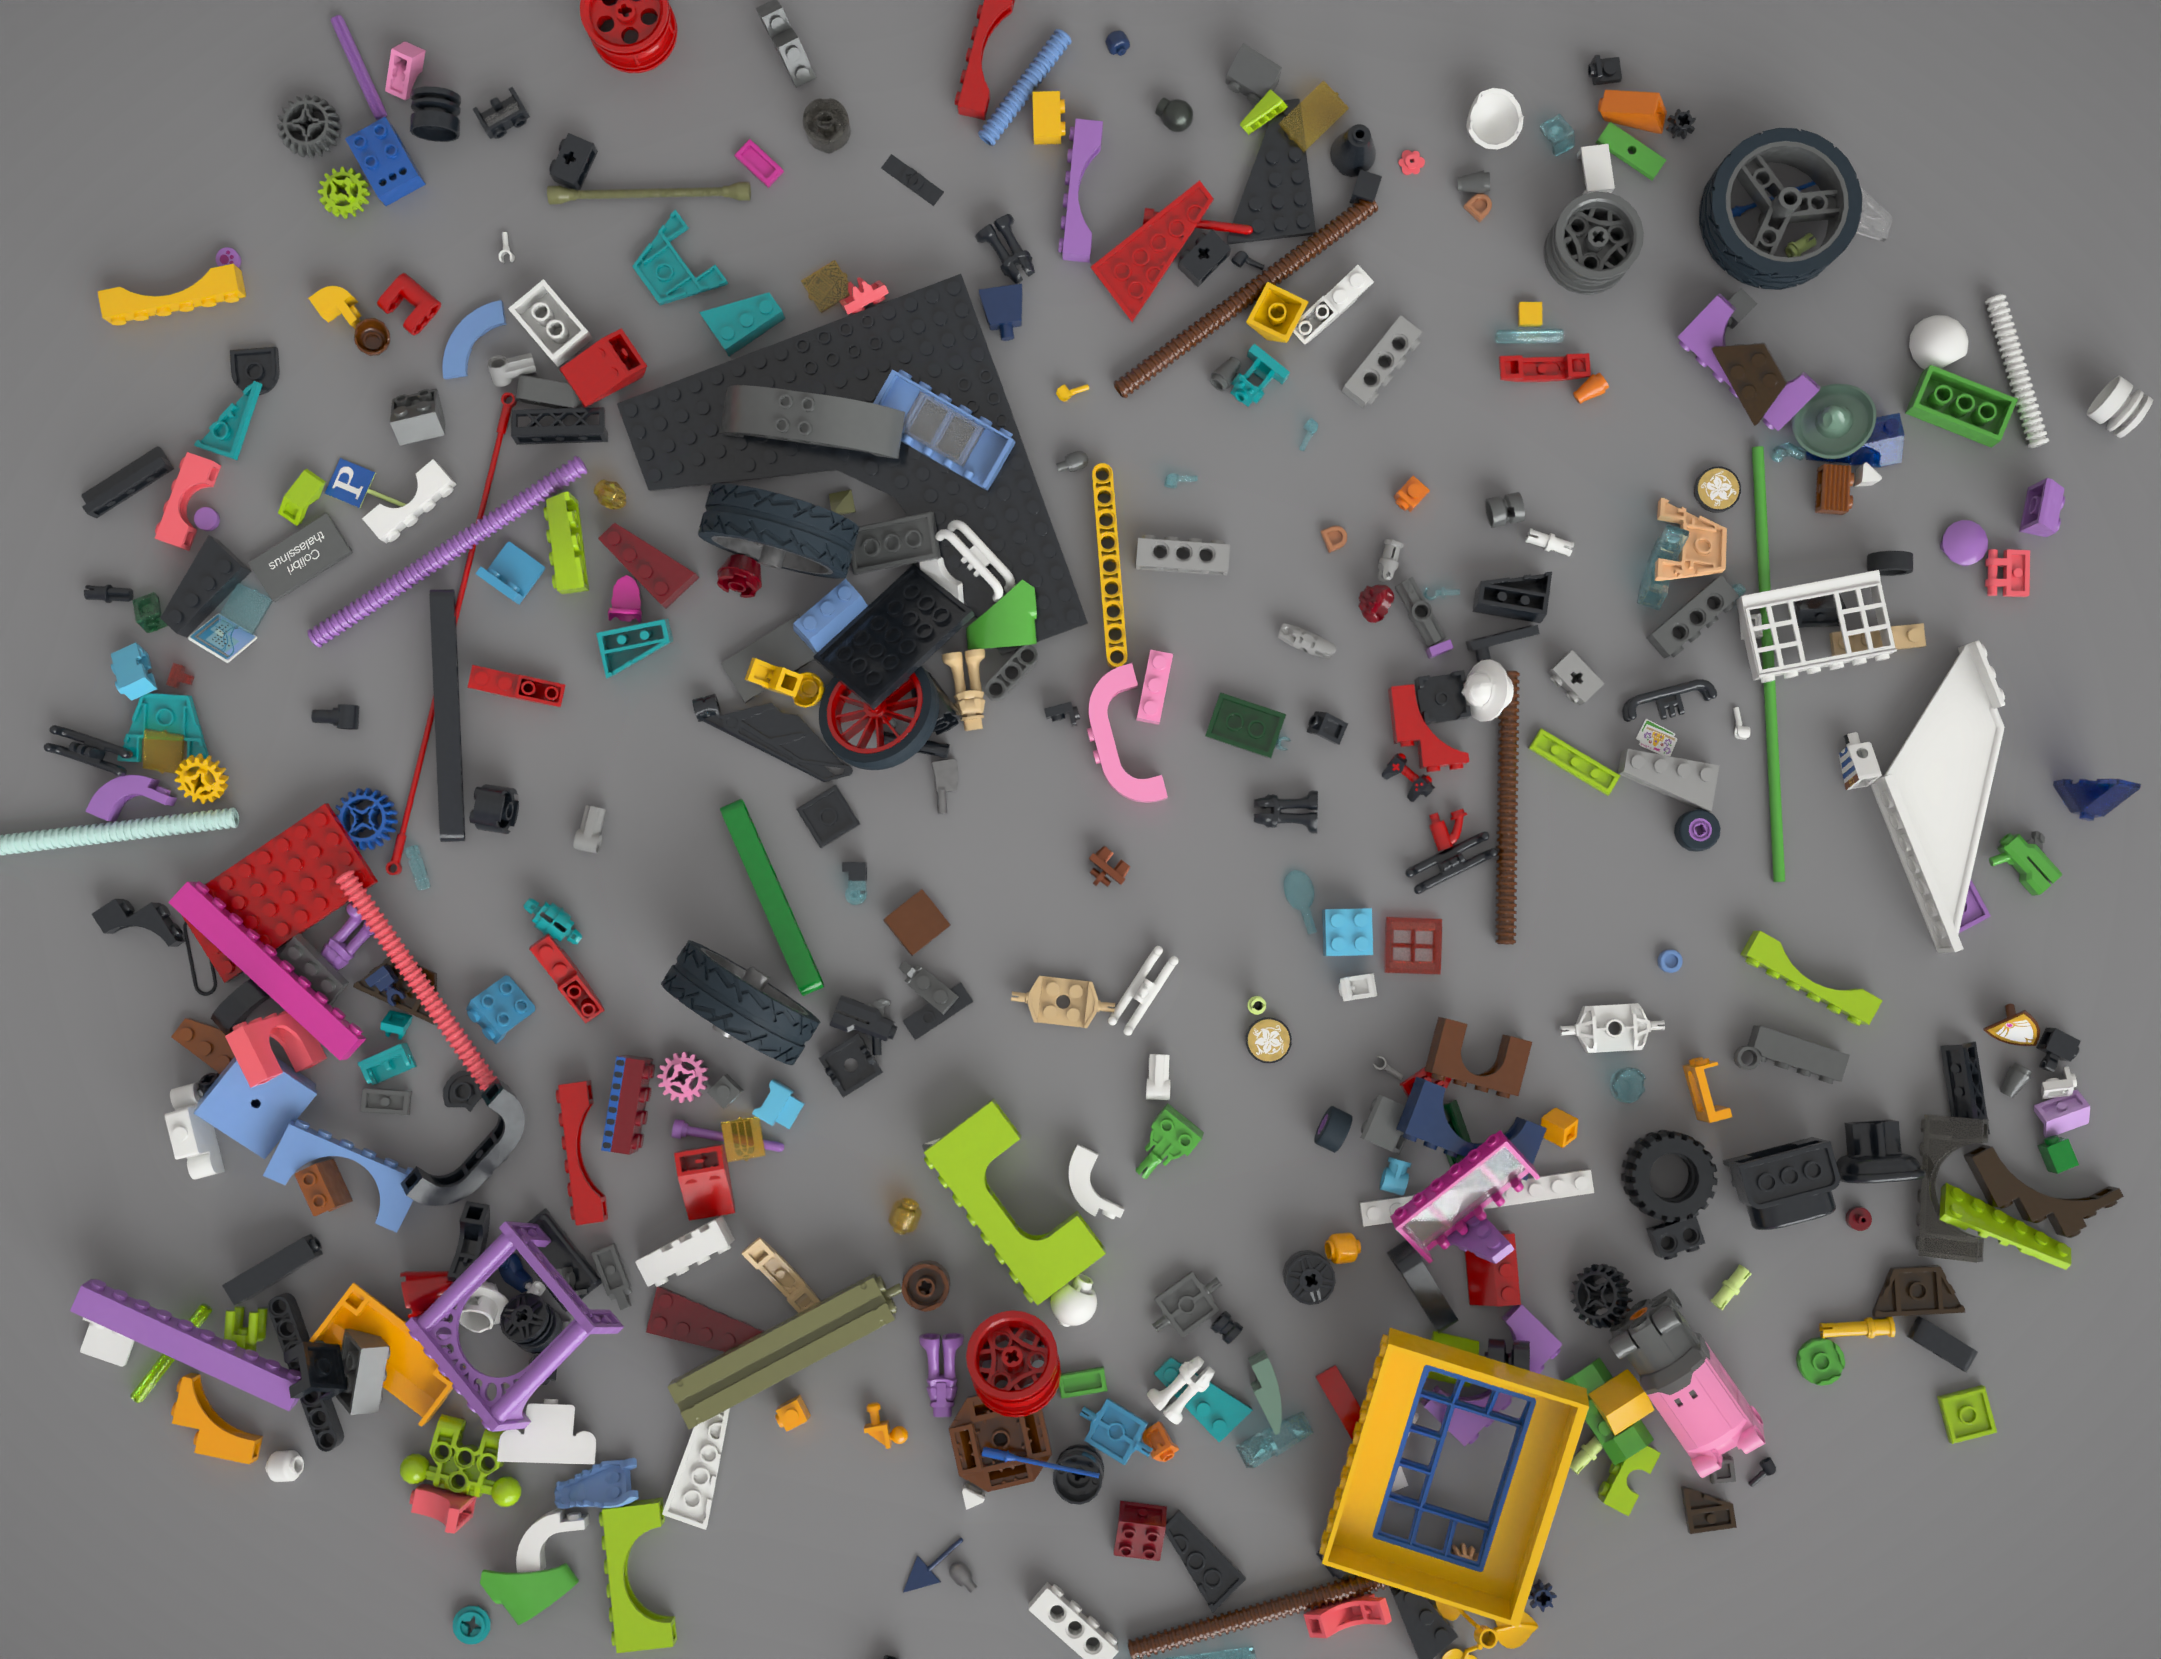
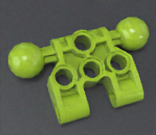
M444 1414L440 1416L429 1451L433 1460L438 1465L437 1467L430 1465L427 1458L421 1454L408 1455L400 1465V1475L409 1484H419L427 1479L434 1481L433 1486L451 1490L455 1493H463L479 1498L482 1494L491 1495L493 1501L501 1507L514 1505L521 1496L520 1483L513 1477L504 1476L496 1481L488 1480L489 1474L504 1465V1462H497L499 1438L503 1431L492 1432L485 1429L479 1448L474 1445H464L462 1443L466 1420ZM441 1445L447 1446L449 1450L447 1457L440 1454ZM464 1451L471 1453L472 1460L470 1463L463 1460L462 1454ZM487 1456L494 1459L495 1465L493 1468L486 1466L485 1459ZM458 1474L463 1475L465 1478L464 1486L457 1484L456 1476Z

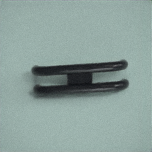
M1697 679L1639 694L1628 699L1622 709L1623 719L1626 722L1636 719V707L1652 701H1656L1661 720L1667 719L1666 709L1670 718L1675 717L1674 707L1677 708L1679 715H1683L1685 710L1680 694L1697 690L1702 694L1705 701H1710L1717 697V691L1711 682Z
M57 725L50 727V733L81 743L72 742L69 748L46 743L44 745L46 752L114 773L116 776L123 777L126 775V768L103 759L106 751L129 759L133 756L131 750Z
M1481 832L1408 868L1405 874L1410 878L1435 865H1438L1441 873L1417 884L1414 887V892L1421 894L1474 866L1496 857L1498 851L1495 848L1486 850L1466 861L1461 853L1488 840L1489 833Z

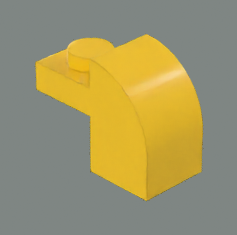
M327 286L308 298L320 316L328 323L340 314L345 317L354 329L361 322L359 318L362 315L354 306L358 301L344 288Z
M752 658L744 680L783 695L796 697L803 675L783 667L774 666L757 658Z

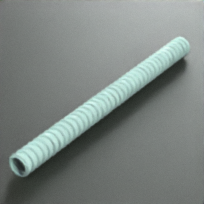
M233 807L229 810L224 808L222 811L216 809L215 811L208 810V812L201 811L200 813L194 812L193 814L190 812L186 813V815L181 813L179 815L173 814L172 816H158L157 818L150 817V819H130L128 822L122 820L121 822L114 821V823L107 822L106 824L100 823L99 825L96 823L85 826L79 825L77 827L71 826L70 828L64 827L63 829L56 828L34 832L29 831L27 833L21 832L19 834L13 833L12 835L5 834V836L0 835V855L26 853L28 851L34 852L35 850L42 851L43 849L49 850L50 848L57 849V847L60 849L71 846L77 847L79 845L85 846L86 844L93 845V843L120 842L122 840L128 841L129 839L136 840L137 838L143 839L144 837L150 838L151 836L154 838L158 837V835L163 837L165 835L171 836L172 834H186L187 832L194 833V831L201 832L202 830L205 832L209 829L214 831L216 828L218 830L223 828L229 829L230 827L237 828L239 814Z

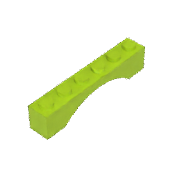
M1753 931L1740 954L1746 958L1745 962L1755 968L1760 966L1766 969L1765 974L1776 980L1780 977L1787 981L1785 985L1795 991L1801 989L1807 993L1806 997L1816 1003L1822 1001L1827 1004L1826 1008L1829 1011L1838 1015L1840 1012L1848 1016L1846 1020L1856 1026H1860V1024L1870 1025L1883 1001L1864 989L1835 990L1812 982L1793 966L1785 954L1781 942L1762 931Z

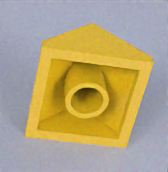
M1267 282L1246 323L1268 341L1287 343L1309 301Z
M1625 1369L1588 1394L1614 1435H1617L1654 1411L1649 1397L1628 1369Z

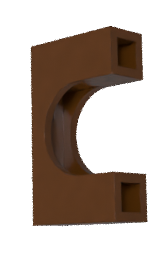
M1438 1017L1425 1066V1071L1432 1073L1431 1078L1445 1081V1077L1452 1078L1453 1084L1464 1087L1467 1086V1083L1475 1085V1090L1488 1093L1489 1089L1496 1090L1497 1096L1508 1099L1510 1094L1519 1096L1532 1046L1531 1041L1502 1035L1498 1055L1493 1066L1484 1073L1473 1074L1467 1070L1461 1058V1048L1468 1024Z

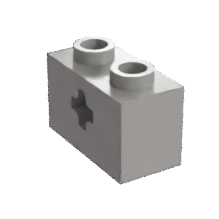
M1573 650L1567 653L1548 671L1551 675V681L1558 687L1562 686L1567 691L1566 696L1574 704L1578 703L1581 705L1585 703L1605 684ZM1576 675L1578 679L1576 680V683L1573 684L1571 682L1573 678L1572 676Z

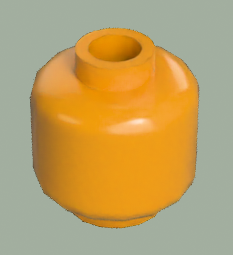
M1350 1232L1332 1234L1325 1242L1326 1257L1331 1259L1334 1264L1355 1262L1358 1254L1361 1253L1360 1241L1356 1240L1355 1236Z

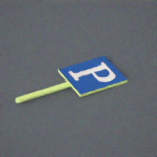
M340 458L325 491V494L358 508H361L367 493L400 507L407 505L369 489L376 473Z

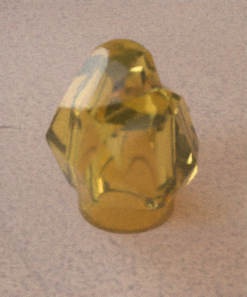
M603 479L597 483L594 488V494L601 505L609 509H621L626 505V494L618 482Z

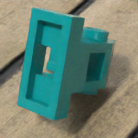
M1255 343L1248 350L1247 357L1254 362L1244 375L1239 373L1231 383L1234 386L1231 394L1247 407L1252 402L1257 404L1265 394L1263 392L1264 388L1273 378L1283 384L1290 374L1286 368ZM1253 373L1263 380L1258 387L1248 381Z

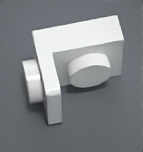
M2069 1066L2063 1067V1080L2050 1078L2042 1082L2040 1090L2042 1099L2072 1096L2074 1087H2077V1080L2075 1074L2070 1073Z

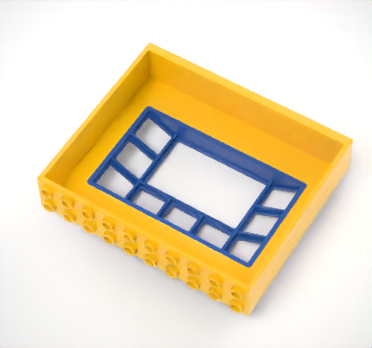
M1389 1328L1388 1334H1383L1381 1338L1379 1356L1375 1358L1373 1375L1369 1379L1366 1398L1363 1400L1360 1408L1359 1422H1356L1353 1441L1352 1444L1350 1443L1347 1451L1346 1465H1343L1340 1484L1336 1488L1333 1499V1508H1330L1327 1527L1322 1534L1319 1554L1323 1555L1322 1564L1519 1628L1589 1409L1587 1388ZM1429 1371L1457 1379L1451 1396H1445L1423 1388ZM1464 1382L1492 1390L1485 1407L1458 1400ZM1499 1393L1527 1401L1520 1418L1493 1411ZM1421 1397L1447 1405L1439 1431L1413 1423ZM1455 1408L1517 1427L1486 1522L1426 1503ZM1409 1432L1436 1439L1429 1465L1402 1457ZM1399 1466L1426 1474L1419 1499L1416 1500L1392 1492ZM1390 1500L1415 1508L1408 1539L1391 1535L1381 1530L1387 1504ZM1424 1511L1450 1520L1442 1550L1416 1542L1420 1520ZM1458 1522L1484 1530L1477 1561L1450 1553Z

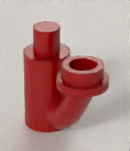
M1464 809L1450 813V819H1455L1454 827L1450 834L1445 821L1440 820L1438 812L1429 815L1432 823L1429 825L1438 851L1452 847L1459 839L1463 818L1467 815Z

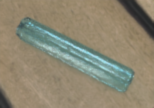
M1563 329L1497 330L1495 334L1496 343H1559L1564 339Z

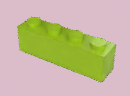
M569 491L546 499L547 507L543 509L545 520L549 521V529L546 530L548 543H551L552 552H549L550 564L554 566L555 575H552V584L554 589L557 588V591L561 594L589 591L579 502Z

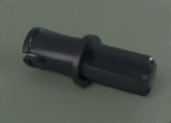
M86 585L85 589L89 590H84L86 600H103L106 603H111L112 601L129 602L134 598L132 589L112 587V585Z

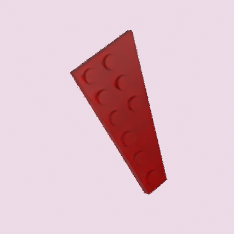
M1200 180L1090 267L1132 323L1214 201V198Z

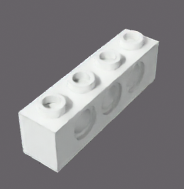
M1047 1582L1029 1602L1028 1610L1083 1659H1113L1119 1652L1118 1640L1110 1632L1104 1633L1099 1628L1100 1624L1092 1616L1086 1617L1081 1612L1082 1608L1074 1600L1068 1601L1063 1596L1064 1592L1056 1584L1052 1586ZM1055 1605H1060L1064 1610L1060 1614H1054L1051 1608ZM1072 1621H1078L1082 1626L1078 1630H1072L1068 1625ZM1090 1637H1096L1099 1643L1091 1646L1086 1641Z

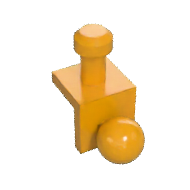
M872 1402L866 1406L867 1412L870 1413L871 1423L865 1424L864 1433H868L886 1446V1449L891 1448L892 1441L896 1444H902L907 1440L908 1431L905 1427L896 1426L890 1431L889 1420L880 1421L879 1410L881 1406L878 1402Z

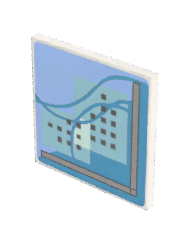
M219 613L188 637V640L226 663H229L257 639L256 635Z

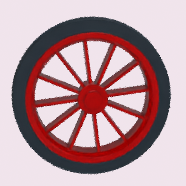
M920 666L909 677L908 681L890 694L874 710L862 701L849 698L851 691L835 677L827 685L820 702L819 726L824 740L840 759L864 770L888 769L914 756L930 738L939 713V697L936 686L923 666ZM915 687L917 697L898 701ZM845 702L863 708L862 710L841 714ZM917 706L913 718L892 712ZM893 718L910 723L901 735L895 730L897 722ZM859 719L845 732H842L841 723ZM883 724H886L897 737L884 745ZM876 728L877 748H866ZM864 729L857 746L848 742Z

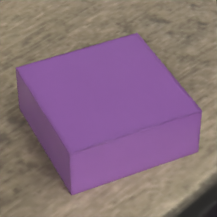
M1447 640L1431 646L1425 651L1428 659L1449 652L1454 647L1451 640Z

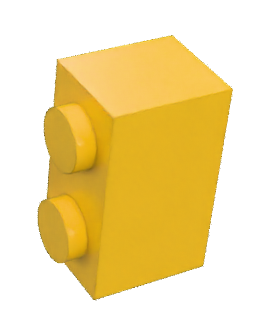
M1060 91L1033 92L1034 145L1061 144V136H1066L1065 122H1061V114H1065V99H1060Z

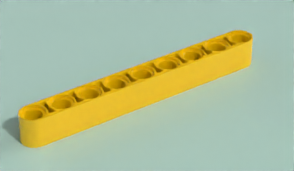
M1100 463L1092 471V486L1106 661L1110 668L1115 669L1125 665L1127 662V644L1113 471L1106 463ZM1099 471H1105L1109 477L1102 481L1096 477V474ZM1104 493L1108 494L1111 499L1108 503H1101L1098 500V496ZM1104 516H1108L1112 519V524L1103 526L1099 520ZM1104 539H1111L1114 542V546L1110 549H1105L1101 543ZM1108 561L1113 562L1116 565V569L1108 572L1103 568L1104 563ZM1109 584H1114L1118 591L1110 595L1105 591V587ZM1110 607H1116L1120 614L1113 618L1108 616L1106 611ZM1114 629L1120 631L1122 635L1116 641L1110 639L1108 635ZM1115 652L1123 656V661L1118 664L1110 659L1111 654Z

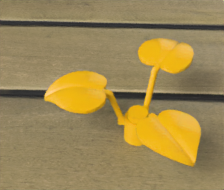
M1435 1601L1437 1610L1445 1619L1454 1621L1461 1614L1475 1627L1474 1639L1477 1642V1645L1466 1648L1464 1652L1457 1648L1450 1649L1444 1653L1441 1659H1477L1468 1653L1477 1649L1482 1650L1483 1647L1487 1649L1493 1648L1498 1641L1506 1648H1518L1538 1628V1624L1534 1619L1523 1612L1519 1628L1495 1620L1497 1627L1491 1629L1485 1625L1477 1624L1465 1613V1610Z

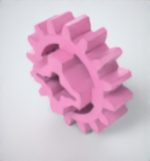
M683 1052L682 1057L678 1053H674V1060L668 1057L665 1059L668 1065H660L659 1067L664 1072L657 1075L658 1078L663 1079V1082L658 1086H665L666 1090L663 1092V1095L672 1094L671 1101H674L677 1097H679L680 1103L685 1101V1097H687L689 1102L694 1101L693 1095L700 1097L702 1094L699 1090L707 1089L703 1082L710 1079V1077L704 1076V1072L709 1069L708 1067H701L704 1060L696 1061V1054H692L689 1058L687 1052ZM684 1062L692 1064L696 1069L692 1070L686 1067ZM674 1066L675 1071L672 1077L669 1078L670 1069ZM682 1073L693 1074L692 1076H689L687 1079H685V1082L684 1080L674 1081L675 1079L679 1078V1076H681ZM695 1077H698V1083L693 1089L692 1083ZM672 1085L680 1087L683 1093L674 1090Z

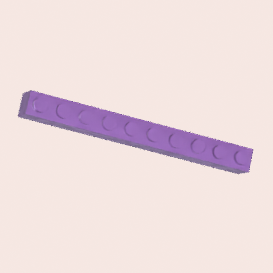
M90 1279L81 1285L70 1309L71 1312L287 1411H290L298 1403L299 1399L290 1398L289 1387L302 1380L301 1372L282 1367L275 1360H267L259 1356L254 1350H245L237 1346L232 1340L221 1339L210 1330L197 1328L188 1320H180L173 1317L169 1311L158 1310L150 1306L145 1300H136L128 1296L123 1290L112 1289L101 1280Z

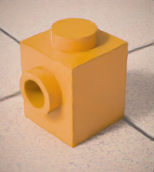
M798 1395L779 1405L776 1409L777 1414L775 1418L781 1428L784 1427L787 1432L808 1421L811 1415L801 1395Z

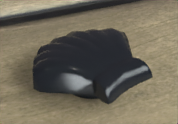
M459 1071L446 1082L443 1088V1099L446 1107H466L471 1112L482 1098L483 1092L479 1090V1083L476 1084L474 1082L476 1079L474 1077L471 1078L470 1075L472 1073L470 1071Z

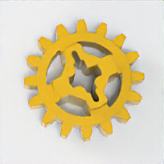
M198 754L196 758L190 755L179 764L178 769L175 771L178 774L175 782L181 783L178 790L186 791L184 794L185 798L191 795L192 802L200 799L202 804H205L208 800L213 803L224 794L228 787V784L225 782L229 779V776L223 775L226 768H219L220 761L212 762L210 755L206 759H203L202 754Z

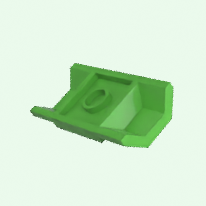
M1599 1357L1563 1381L1587 1388L1588 1395L1613 1377ZM1588 1395L1589 1409L1585 1422L1614 1465L1627 1460L1654 1440L1641 1419L1617 1435H1614Z

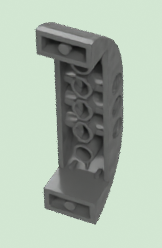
M733 385L726 388L720 434L742 438L744 435L842 448L869 452L880 457L898 459L905 412L878 404L836 396L760 386Z

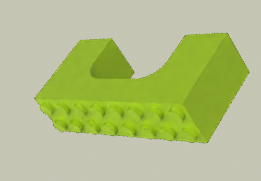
M993 1098L924 1151L926 1156L923 1159L931 1170L935 1168L940 1175L937 1178L944 1188L949 1187L954 1193L952 1198L959 1207L964 1206L967 1210L966 1217L974 1227L976 1225L979 1226L981 1229L980 1236L988 1246L992 1244L996 1249L994 1255L1002 1265L1005 1263L1008 1265L1010 1277L1016 1284L1019 1282L1024 1287L1023 1294L1030 1303L1034 1301L1038 1306L1104 1256L1106 1250L1078 1211L1054 1229L1042 1235L1029 1234L1018 1226L992 1191L986 1179V1170L989 1163L1021 1139V1134Z

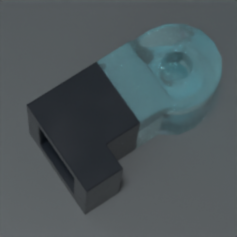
M842 862V872H849V887L845 892V898L852 905L862 904L867 897V862Z

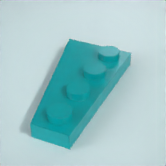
M1170 1356L1154 1374L1168 1387L1180 1374L1179 1368L1182 1363ZM1212 1382L1209 1383V1387L1204 1392L1198 1391L1185 1405L1189 1412L1219 1443L1253 1411L1251 1407L1242 1403L1228 1392L1223 1391ZM1186 1383L1174 1396L1178 1398L1188 1387V1384Z

